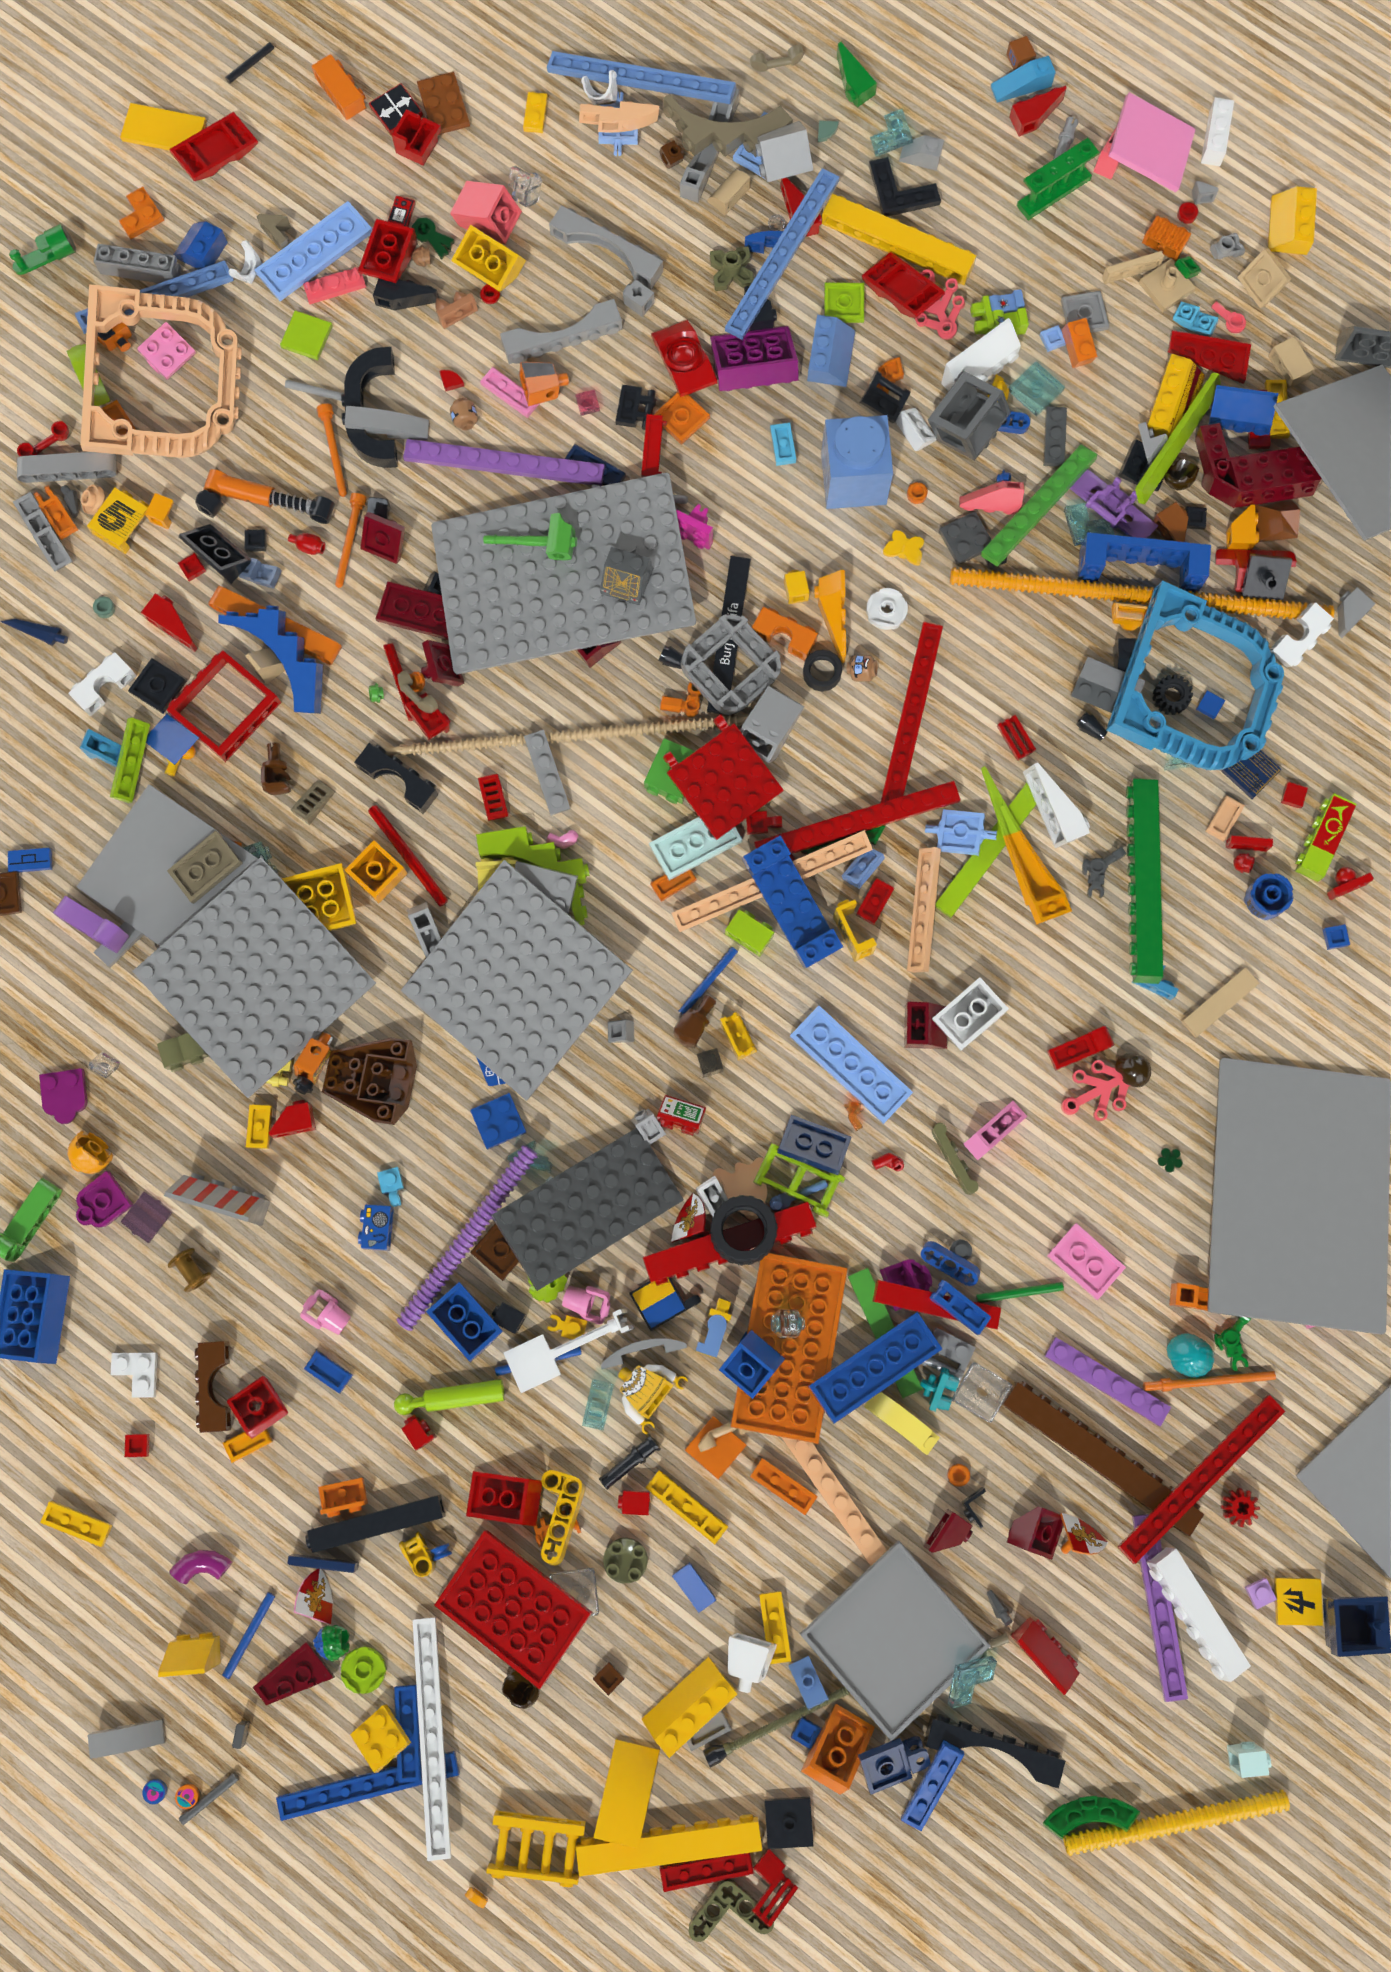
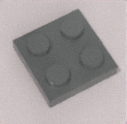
M976 511L939 529V533L957 565L981 555L983 549L992 541Z

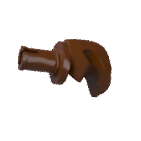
M268 743V761L263 762L261 767L263 791L269 795L290 793L291 788L289 784L279 782L282 778L291 780L289 774L285 772L287 763L280 759V744L272 743L273 747H271V743Z
M705 995L697 1009H689L675 1025L674 1036L682 1046L694 1049L697 1047L704 1028L710 1023L706 1016L716 1004V1001L710 996Z

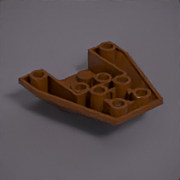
M387 1038L331 1051L322 1093L373 1122L395 1125L409 1107L417 1063L412 1041Z

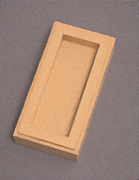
M1226 795L1205 832L1224 842L1245 805Z

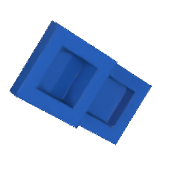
M763 231L745 236L744 247H749V252L764 254L765 247L774 248L783 231Z

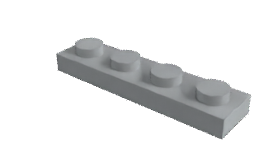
M544 730L524 736L550 815L570 810Z

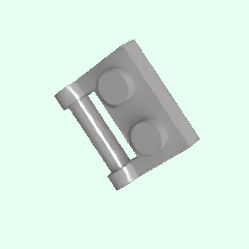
M935 1328L932 1334L942 1347L938 1354L958 1363L959 1366L956 1370L932 1357L921 1365H928L940 1372L942 1367L949 1369V1374L959 1378L960 1383L976 1347Z

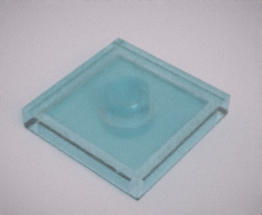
M1037 361L1009 386V392L1036 417L1065 389Z

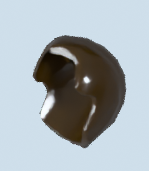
M1179 459L1175 465L1170 466L1164 475L1165 483L1177 491L1188 489L1195 482L1200 468L1188 460Z
M1126 1053L1116 1061L1115 1070L1122 1074V1081L1132 1087H1143L1150 1080L1151 1066L1144 1056Z
M512 1670L508 1674L502 1685L503 1695L517 1708L527 1709L533 1706L540 1694V1689L516 1670Z

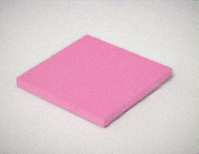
M1129 92L1125 97L1108 156L1176 193L1180 188L1196 129Z

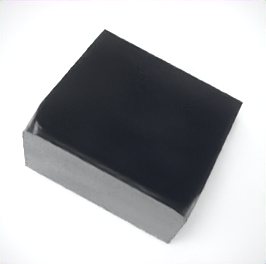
M368 497L367 512L388 520L389 500Z
M437 572L430 574L423 591L442 595L439 574Z

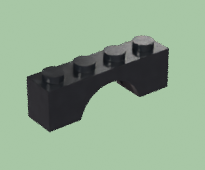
M368 743L354 761L357 768L372 779L382 775H394L401 778L406 786L404 795L406 802L424 814L438 796L435 789L436 785L428 779L423 781L419 778V773L414 769L403 767V762L397 757L393 756L391 758L386 755V750L378 744L373 746L371 743Z

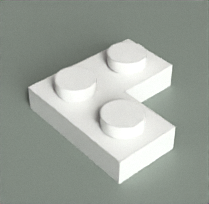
M112 1353L111 1375H133L132 1398L156 1397L158 1353Z

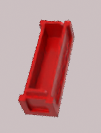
M647 414L641 477L662 473L659 472L663 426H667V421L663 420L662 415Z

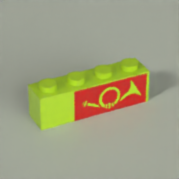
M1335 793L1328 799L1325 798L1320 806L1322 810L1320 817L1317 816L1312 824L1314 830L1304 841L1303 845L1306 848L1296 859L1295 864L1298 866L1295 872L1317 882L1325 877L1355 810L1356 803Z

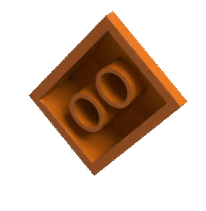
M835 1704L809 1751L801 1772L839 1795L850 1789L860 1765L858 1754L865 1752L875 1727Z

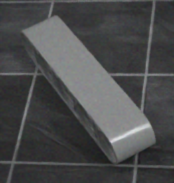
M80 452L20 456L17 458V480L25 483L98 479L116 476V454Z

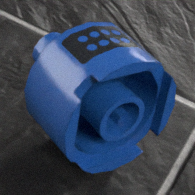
M1263 874L1248 887L1244 903L1256 917L1262 920L1273 919L1282 914L1292 904L1293 887L1289 880L1280 874Z

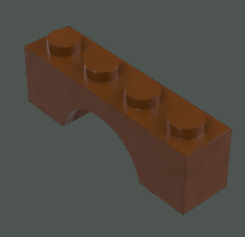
M229 1341L198 1343V1348H195V1360L198 1361L195 1381L199 1384V1392L196 1393L195 1397L196 1405L199 1406V1415L196 1416V1427L199 1428V1433L230 1431L231 1408L221 1404L213 1392L215 1375L222 1367L230 1364Z

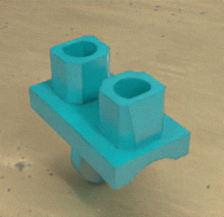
M942 1367L937 1383H934L936 1376L930 1374L928 1380L922 1379L920 1382V1386L925 1389L923 1392L924 1396L929 1397L931 1391L933 1392L929 1401V1410L936 1412L937 1408L949 1410L952 1397L942 1393L944 1388L955 1392L959 1384V1378L949 1374V1369Z

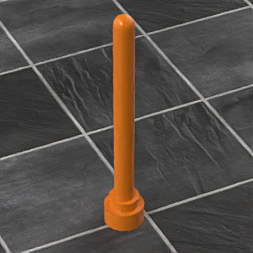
M325 403L317 406V414L324 422L339 495L345 497L347 490L331 421L334 415L333 407L331 404Z
M352 493L350 497L352 511L335 585L338 588H341L344 584L360 510L366 506L367 497L360 493Z

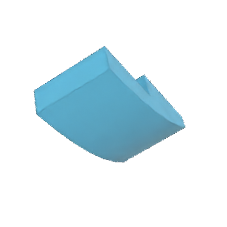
M1182 301L1173 316V320L1176 323L1202 336L1211 337L1218 324V317L1200 312V307Z

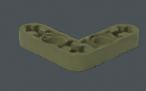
M727 1879L722 1880L693 1917L689 1924V1935L696 1942L704 1941L729 1908L760 1934L771 1932L774 1923L771 1927L766 1925L760 1927V1921L757 1917L754 1916L753 1920L750 1919L754 1915L751 1910L747 1913L742 1912L739 1909L740 1902L743 1900L750 1901L753 1909L758 1901L735 1881ZM732 1886V1893L736 1897L738 1893L742 1894L737 1898L735 1905L732 1904L734 1898L730 1894L723 1895V1887L728 1888ZM710 1904L719 1906L720 1912L717 1916H710L707 1913V1907ZM762 1906L759 1911L762 1913L765 1907ZM769 1912L766 1916L768 1917V1919L771 1916V1912ZM703 1914L705 1919L711 1922V1925L706 1922L703 1926L704 1933L699 1932L696 1935L694 1933V1925L698 1927L701 1925L703 1918L700 1916Z

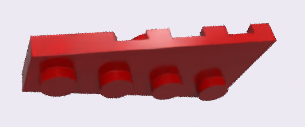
M1172 330L1168 353L1191 359L1196 365L1244 384L1246 381L1251 344Z

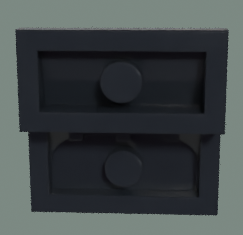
M1135 439L1130 446L1118 476L1138 485L1148 470L1149 465L1143 442ZM1164 477L1154 491H1159Z

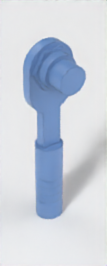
M824 1179L800 1189L797 1193L806 1197L827 1188L828 1185ZM782 1193L772 1197L769 1205L773 1211H781L788 1208L791 1201L796 1200V1198Z

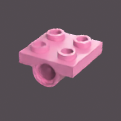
M167 322L137 348L148 364L166 380L196 354L195 350Z

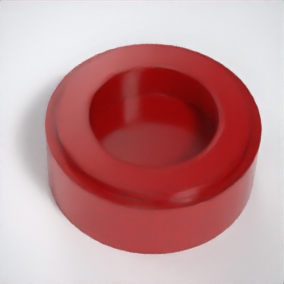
M1185 202L1179 207L1177 217L1182 223L1190 224L1196 220L1198 208L1194 203Z

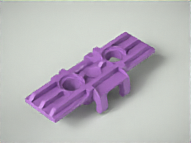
M1087 469L1070 488V490L1087 502L1085 506L1088 509L1092 508L1111 524L1110 527L1113 529L1118 527L1129 537L1148 538L1158 527L1156 523L1133 506L1137 499L1135 490L1128 496L1119 489L1122 480L1118 477L1114 479L1112 484L1107 485ZM1093 489L1099 490L1095 494L1091 493ZM1125 514L1132 517V522L1125 520Z

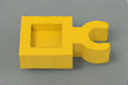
M550 1315V1318L557 1320V1326H548L547 1329L549 1331L562 1330L561 1337L572 1340L585 1334L587 1320L566 1315L565 1321H562L559 1316Z

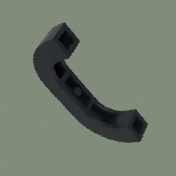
M379 347L368 350L352 362L345 376L344 394H341L342 406L345 407V413L346 406L364 407V389L371 379L382 375H395L392 347ZM342 413L343 425H345V413ZM346 428L350 443L361 459L377 467H398L395 440H375L365 433V429Z

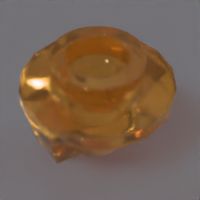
M849 1100V1103H844L843 1106L848 1112L849 1121L855 1131H858L863 1126L856 1115L865 1109L861 1108L862 1103Z

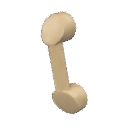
M730 1422L709 1431L698 1444L700 1452L717 1446L715 1438L732 1432L737 1428H731ZM738 1429L740 1435L750 1432L747 1430Z

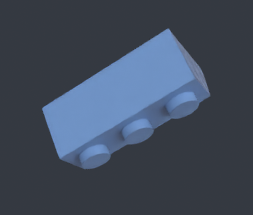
M817 315L807 381L847 387L855 330L837 317Z

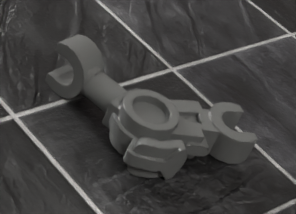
M1123 847L1117 849L1104 859L1095 858L1090 861L1086 858L1084 860L1082 873L1084 875H1087V871L1090 873L1088 883L1091 884V887L1087 891L1089 898L1092 897V890H1098L1099 898L1103 897L1104 889L1101 885L1104 884L1105 871L1108 865L1118 861L1127 854Z

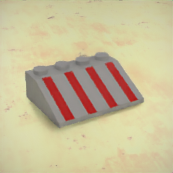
M192 1173L191 1177L183 1175L164 1194L165 1197L259 1226L263 1225L270 1201L265 1200L266 1195L253 1192L252 1195L245 1194L244 1188L233 1185L232 1189L224 1187V1182L214 1179L209 1183L203 1181L204 1176Z

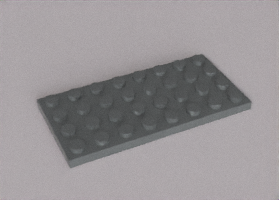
M635 1128L495 1212L491 1217L536 1291L676 1206L684 1199L648 1141L644 1140L638 1129Z

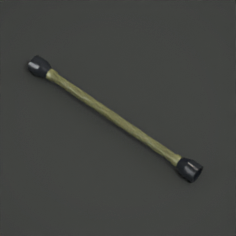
M845 1687L836 1690V1692L828 1694L829 1700L809 1710L805 1705L800 1710L797 1709L792 1714L784 1715L779 1720L776 1719L771 1724L768 1723L763 1728L760 1727L758 1730L756 1729L750 1732V1734L748 1733L742 1736V1738L734 1740V1742L712 1745L704 1749L703 1753L709 1767L711 1768L721 1763L736 1748L739 1749V1747L741 1748L744 1744H749L752 1740L755 1741V1739L757 1740L765 1736V1734L773 1732V1730L776 1731L781 1726L784 1727L789 1722L792 1723L794 1720L799 1719V1717L802 1718L807 1713H812L815 1709L823 1708L828 1703L831 1704L836 1699L839 1700L841 1697L846 1696V1694L849 1695L850 1692Z

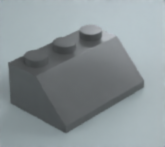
M1087 657L1071 696L1112 713L1126 672ZM1138 678L1134 690L1141 693L1145 680Z

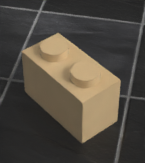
M1295 337L1274 346L1268 356L1282 380H1286L1288 389L1309 379L1315 370L1312 360L1306 356L1302 344Z

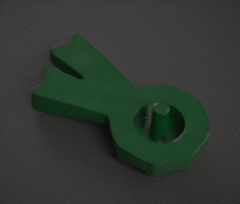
M417 219L412 225L417 240L421 243L428 241L440 259L449 255L447 249L451 250L454 239L436 232L435 223L430 219Z

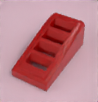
M493 774L478 778L488 821L509 817L499 775ZM496 783V785L485 787L486 785ZM498 790L497 794L489 796L486 795V793ZM500 799L501 801L493 804L488 803L489 801ZM502 807L501 811L490 812V809Z

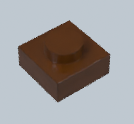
M610 1662L593 1677V1680L608 1696L625 1679Z

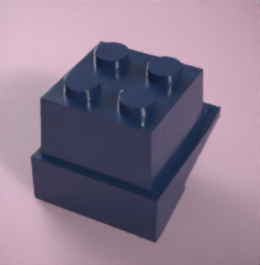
M1388 1596L1327 1597V1599H1323L1326 1646L1331 1648V1654L1337 1657L1391 1653Z

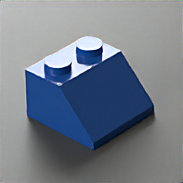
M206 221L194 223L173 255L178 260L199 270L215 264L228 242L222 229Z
M751 1330L720 1367L719 1371L753 1399L785 1358Z

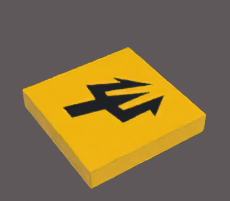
M1274 1578L1275 1597L1277 1599L1275 1600L1277 1625L1323 1626L1321 1579Z

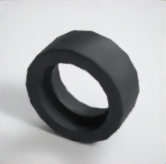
M822 649L814 651L806 658L803 667V677L810 688L821 692L828 691L834 688L840 681L842 664L836 654ZM826 660L832 663L835 672L830 680L823 682L812 677L810 669L815 661Z

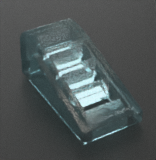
M595 1379L592 1380L582 1426L604 1430L614 1384ZM597 1389L606 1391L607 1394L596 1392L594 1390ZM593 1397H594V1398H599V1399H603V1400H606V1401H605V1403H602V1402H598V1401H593L592 1399H593ZM592 1406L604 1410L603 1412L591 1410L590 1408ZM592 1415L600 1417L602 1419L601 1421L589 1419L588 1416Z

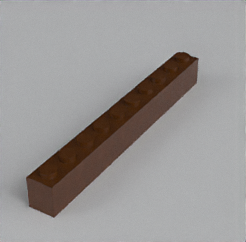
M1024 1381L1021 1384L1014 1382L1000 1403L1150 1511H1153L1175 1489L1172 1486L1167 1488L1161 1484L1163 1479L1156 1474L1151 1473L1149 1475L1144 1472V1466L1133 1459L1130 1462L1124 1457L1126 1453L1116 1446L1112 1449L1106 1445L1107 1440L1101 1435L1089 1433L1087 1431L1089 1427L1081 1421L1077 1420L1076 1423L1072 1421L1067 1411L1060 1407L1055 1409L1050 1405L1052 1402L1050 1399L1042 1394L1038 1397L1032 1392L1033 1388ZM1195 1503L1173 1527L1190 1537L1204 1516V1513L1199 1510L1201 1506Z

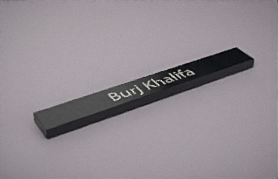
M730 556L721 616L725 614L742 616L750 558ZM732 639L716 651L713 674L729 691L732 687L738 647ZM708 701L707 712L724 714L716 710Z

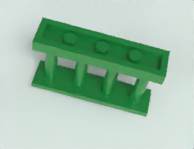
M1086 138L1024 178L1023 182L1031 192L1017 202V207L1027 220H1030L1091 180L1092 175L1085 167V164L1098 156L1100 152L1090 139Z

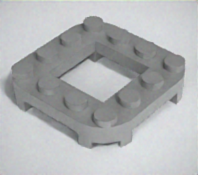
M725 614L691 645L689 644L685 648L680 666L684 675L719 712L729 716L742 711L764 692L768 686L776 681L781 670V661L777 650L774 652L747 623L748 619L746 617ZM732 639L758 668L737 687L729 691L703 662L727 641Z

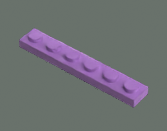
M1057 1337L1053 1339L1044 1357L1157 1426L1161 1427L1171 1409L1167 1404Z

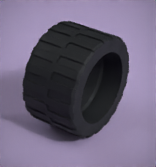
M739 1195L738 1197L729 1198L715 1211L712 1218L710 1233L714 1249L723 1259L732 1264L743 1266L761 1261L763 1257L769 1254L776 1240L778 1229L776 1217L764 1201L754 1198V1196ZM739 1210L755 1213L764 1225L763 1240L756 1248L749 1251H739L732 1248L726 1242L723 1235L725 1220L729 1215Z

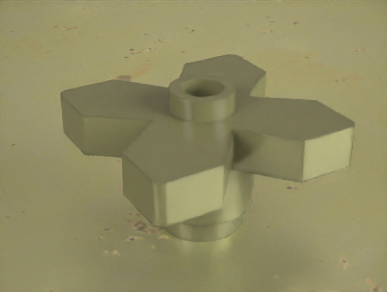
M740 247L735 251L724 253L722 250L710 251L711 267L719 270L713 276L715 291L727 290L733 280L742 288L744 286L750 287L754 280L753 271L745 268L750 262L749 247Z

